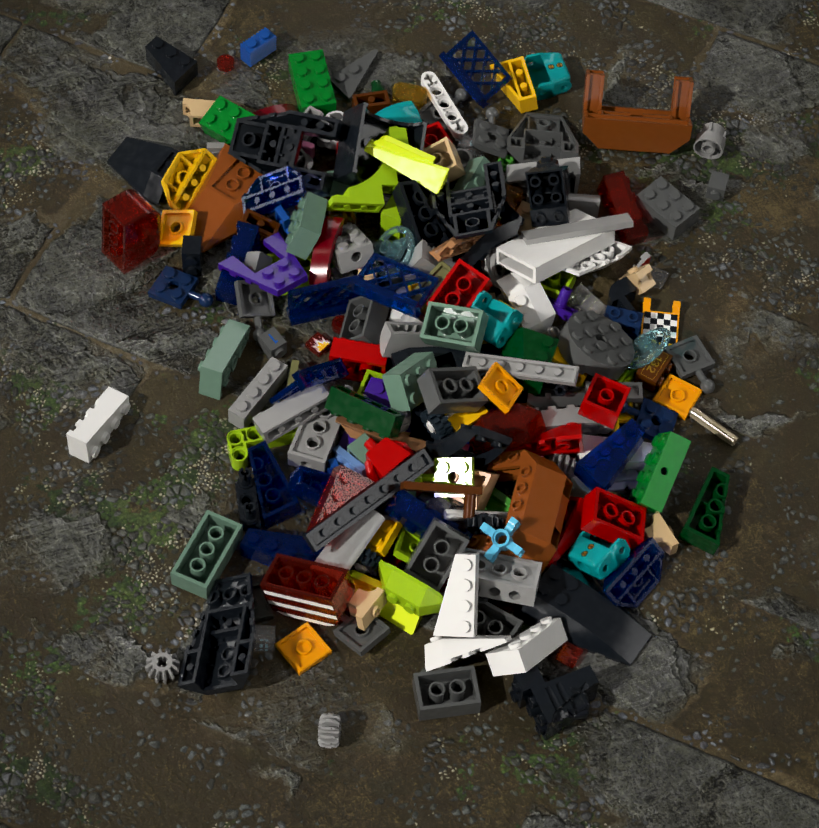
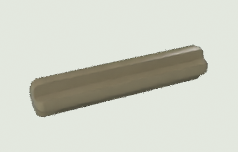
M693 407L689 411V417L731 446L737 443L738 436L701 410Z

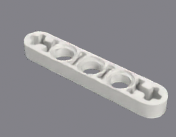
M431 71L424 72L421 75V86L452 136L460 140L466 138L468 125L435 73ZM438 90L441 94L434 95L432 91ZM447 103L449 106L444 108L440 104ZM453 115L457 119L450 120L447 117Z

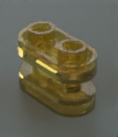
M398 82L393 85L392 105L412 101L419 111L427 103V90L424 87L404 82Z

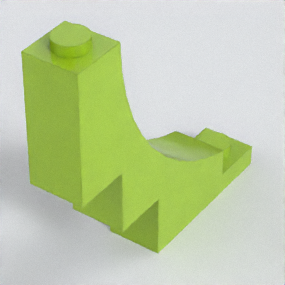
M392 126L383 135H388L409 145L406 128ZM381 161L377 172L369 179L358 185L348 187L343 195L337 194L332 196L327 203V211L379 213L385 205L383 193L392 194L398 184L397 175L404 174Z

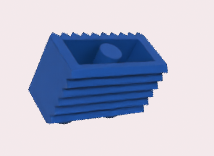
M264 27L259 33L253 34L251 38L240 43L241 60L249 67H252L277 49L276 35Z

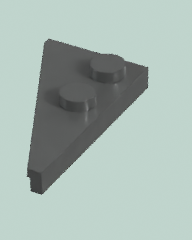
M376 49L330 76L332 87L348 103L352 101V95H354L355 91H358L360 83L363 82L368 74V69L375 62L378 54Z

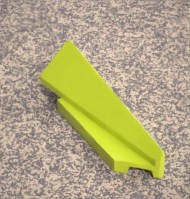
M385 135L375 141L371 139L365 146V152L410 179L416 180L417 183L435 194H439L447 182L450 169L436 165L435 156L395 138Z
M349 570L342 582L334 580L332 582L333 587L349 597H352L358 588L364 591H373L377 587L383 589L381 581L356 570ZM388 600L379 614L410 635L414 634L423 617L417 616L414 613L410 614L402 606L392 604Z

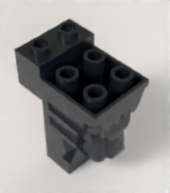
M551 156L542 157L537 162L536 167L525 172L532 228L566 224L570 221L568 195L571 181L568 165L559 166L557 159H553Z
M536 665L526 673L514 674L510 696L520 709L526 707L528 715L533 717L536 722L535 728L538 734H542L546 741L562 731V727L570 725L575 720L588 717L589 702L596 698L599 681L592 667L588 665L545 682Z

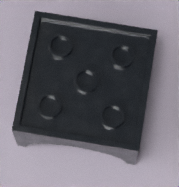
M366 102L344 111L342 121L347 124L343 142L339 141L333 181L355 186L373 176L377 172L381 161L365 152L364 149L371 139L374 141L380 139L389 127L398 126L406 128L409 145L423 151L427 122L407 123L389 120L370 112L367 109L369 103ZM397 175L398 182L412 181V179L405 175ZM383 193L384 197L390 198L392 194Z

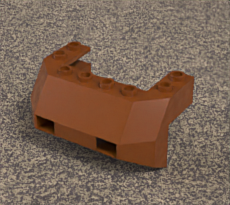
M586 69L582 131L597 148L670 154L690 141L693 127L690 119L694 85L692 77L674 76L671 110L602 105L604 71Z
M525 449L505 451L491 461L487 468L488 471H496V474H500L498 482L516 480L504 528L511 517H514L521 523L511 536L513 542L525 551L521 558L543 562L542 574L557 550L573 483L556 463ZM486 534L470 535V541L466 548L487 551L493 545L491 537ZM501 536L498 539V544L505 543L507 536ZM510 550L500 551L499 553L502 555L520 558Z

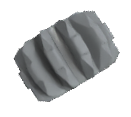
M554 453V455L549 456L548 459L555 462L570 480L572 477L577 476L579 463L575 458L563 455L562 453L561 455Z
M161 648L158 654L152 651L151 657L146 659L147 665L145 670L148 672V677L150 679L155 678L156 683L163 680V683L166 684L167 679L174 681V675L179 674L180 666L176 653L171 654L169 649L164 653Z
M334 713L322 714L319 718L318 744L320 747L329 749L337 748L341 738V717L339 714Z

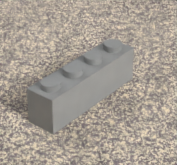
M271 357L228 409L229 423L240 429L247 428L253 421L252 418L260 413L288 378V365Z
M319 380L309 384L306 388L293 393L290 397L254 416L252 419L255 428L265 443L268 444L328 410L324 407L329 393Z

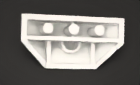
M514 272L496 281L507 304L523 314V320L519 325L520 328L524 327L543 333L552 326L556 312L540 282L535 284Z

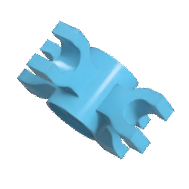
M511 517L504 529L495 530L485 522L480 526L482 532L490 536L493 545L484 554V557L491 563H494L500 551L510 550L520 558L525 553L523 548L515 544L511 537L521 525L517 519ZM501 536H507L505 543L498 544V539Z

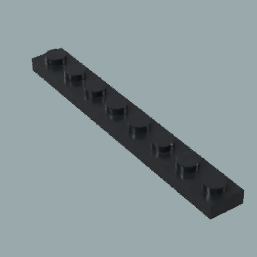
M425 448L417 451L302 535L312 552H317L400 491V482L413 481L435 465Z

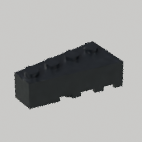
M416 180L398 182L392 194L411 251L422 239L431 248L437 247L449 240L450 238L445 233V227L439 223L435 211L428 205L427 198Z

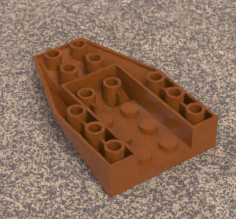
M226 143L216 156L217 160L188 209L198 212L194 236H202L203 253L236 235L235 232L240 219L247 208L262 215L284 191L282 183L270 180L228 154L230 146ZM180 224L176 226L174 232L180 229Z

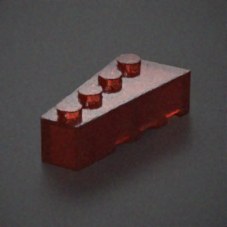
M624 170L604 175L597 188L598 195H603L604 200H602L605 208H609V216L628 213L634 221V227L616 230L621 242L630 246L643 243L649 233L648 227L642 221V212L636 205L635 193L630 189L629 177L625 175Z
M342 464L334 467L306 532L363 492L375 481Z

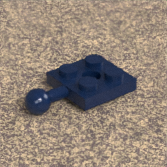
M165 266L148 291L149 297L178 309H182L188 298L199 301V304L205 308L210 307L214 301L213 296L209 293L199 294L194 292L199 283L197 277L169 266ZM172 285L178 286V288H175L173 290L169 289V287Z
M645 397L640 404L639 410L629 406L626 401L621 411V414L626 412L636 417L632 432L651 441L659 433L673 432L678 416L677 412ZM651 419H656L659 426L654 425Z

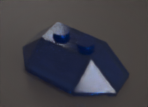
M289 165L258 176L249 187L247 193H244L241 197L243 214L247 208L259 214L275 213L274 208L279 205L283 209L297 205L300 198L304 197L306 193L304 176Z
M653 537L632 549L626 561L604 579L603 592L615 606L637 608L660 582L664 551Z

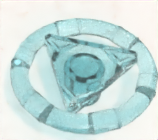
M401 225L394 226L380 236L374 248L376 263L373 264L379 275L384 277L395 276L402 272L409 264L415 249V239L409 228ZM395 233L406 235V237L392 242L388 240ZM407 248L406 255L404 259L401 261V258ZM380 252L384 255L391 270L381 267Z
M659 327L639 335L634 341L635 355L628 368L638 369L657 359L669 344L671 339L670 331L667 328ZM659 334L664 335L660 345L656 336Z

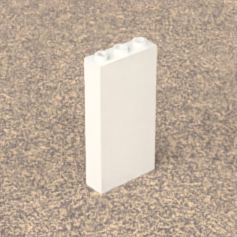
M575 208L570 211L569 223L595 219V217ZM615 231L527 245L522 235L496 247V263L537 284L615 244Z

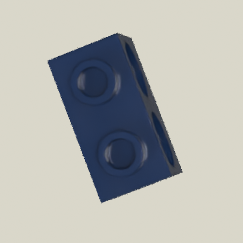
M607 305L604 316L619 323L631 339L638 341L644 313Z

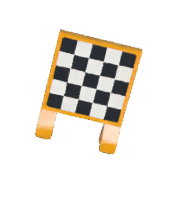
M644 297L640 344L667 347L677 343L681 302L673 301L672 313L651 311V298Z

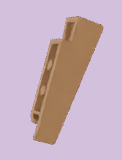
M484 235L457 240L452 237L429 251V253L440 262L467 252Z
M343 416L336 418L335 422L342 425L351 438L357 439L366 433L369 437H373L377 443L383 439L378 436L379 433L366 431L360 424L349 423L346 421L347 418ZM407 431L400 432L398 437L390 438V440L406 442L414 453L420 449L425 448L426 450L427 448L426 441L410 437L411 433Z

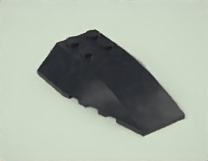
M562 559L552 563L541 577L534 607L523 605L518 615V619L531 627L538 624L545 617L551 616L552 619L561 618L568 638L566 641L567 645L587 649V652L593 654H602L605 658L628 666L632 665L652 636L595 579Z
M251 573L215 581L206 601L208 604L206 611H203L199 617L201 620L198 629L193 631V641L191 645L186 647L178 681L179 688L205 695L243 689L250 674L256 643Z

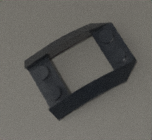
M505 201L498 218L503 225L495 228L493 233L485 234L467 252L455 257L457 259L460 258L473 267L478 260L482 261L498 245L514 236L518 237L520 225L523 226L525 219ZM450 232L447 234L449 238L453 237Z
M461 424V427L452 435L434 440V442L426 440L425 444L430 458L474 457V469L489 464L511 445L512 438L480 426L473 425L471 427ZM473 437L478 442H490V446L494 447L481 454L461 449Z

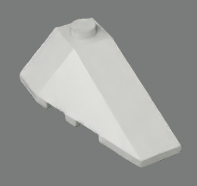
M615 241V244L563 271L576 276H582L606 268L632 250V246Z
M511 635L429 638L431 642L424 645L425 669L430 671L450 664L460 657L466 658L476 654L478 651L482 652L512 640Z

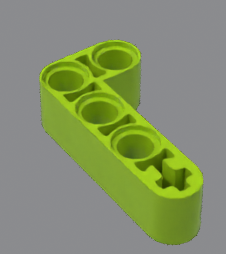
M255 426L230 431L227 434V450L232 468L237 471L241 468L245 470V467L249 465V452L291 444L297 428L268 444L265 443Z

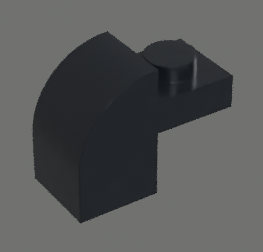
M627 277L612 284L609 290L607 305L635 311L630 302L635 300L637 289Z

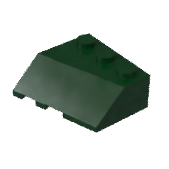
M524 327L517 328L504 346H502V356L552 363L559 339ZM515 379L524 387V392L540 396L544 382Z

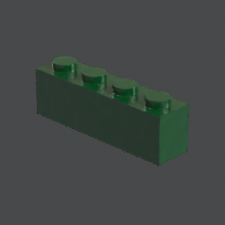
M342 385L331 386L324 407L330 410V413L334 416H343L347 418L346 421L349 423L360 424L366 431L379 433L378 436L383 439L398 437L405 417L404 414Z

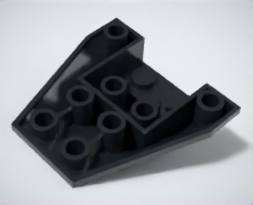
M126 137L108 159L107 164L144 199L159 205L165 198L161 184L162 178L177 153L188 151L189 149L173 144Z

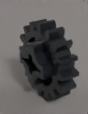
M480 513L473 518L465 519V530L469 532L474 531V535L485 534L480 529L483 522L495 530L504 529L506 519L499 518L497 514Z

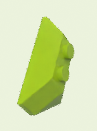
M383 560L379 561L378 572L386 599L389 602L398 604L406 612L414 613L417 616L440 612L443 595L399 568Z

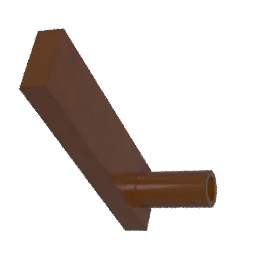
M412 481L400 482V490L464 495L463 519L475 517L476 496L482 495L483 487Z

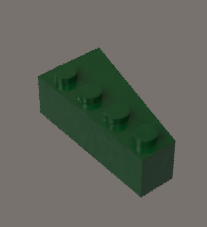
M713 466L706 476L678 536L679 539L711 555H714L720 546L722 520L730 478L729 474Z

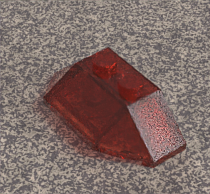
M520 403L513 404L510 411L506 414L500 409L483 414L474 425L511 437V445L504 452L532 443L546 430L541 411ZM475 437L469 441L471 451L475 454L485 453L494 448L490 446V442L482 443L475 441Z

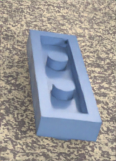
M340 445L335 446L332 450L339 466H342L348 474H352L358 482L361 481L366 486H369L370 482L366 475L365 465Z

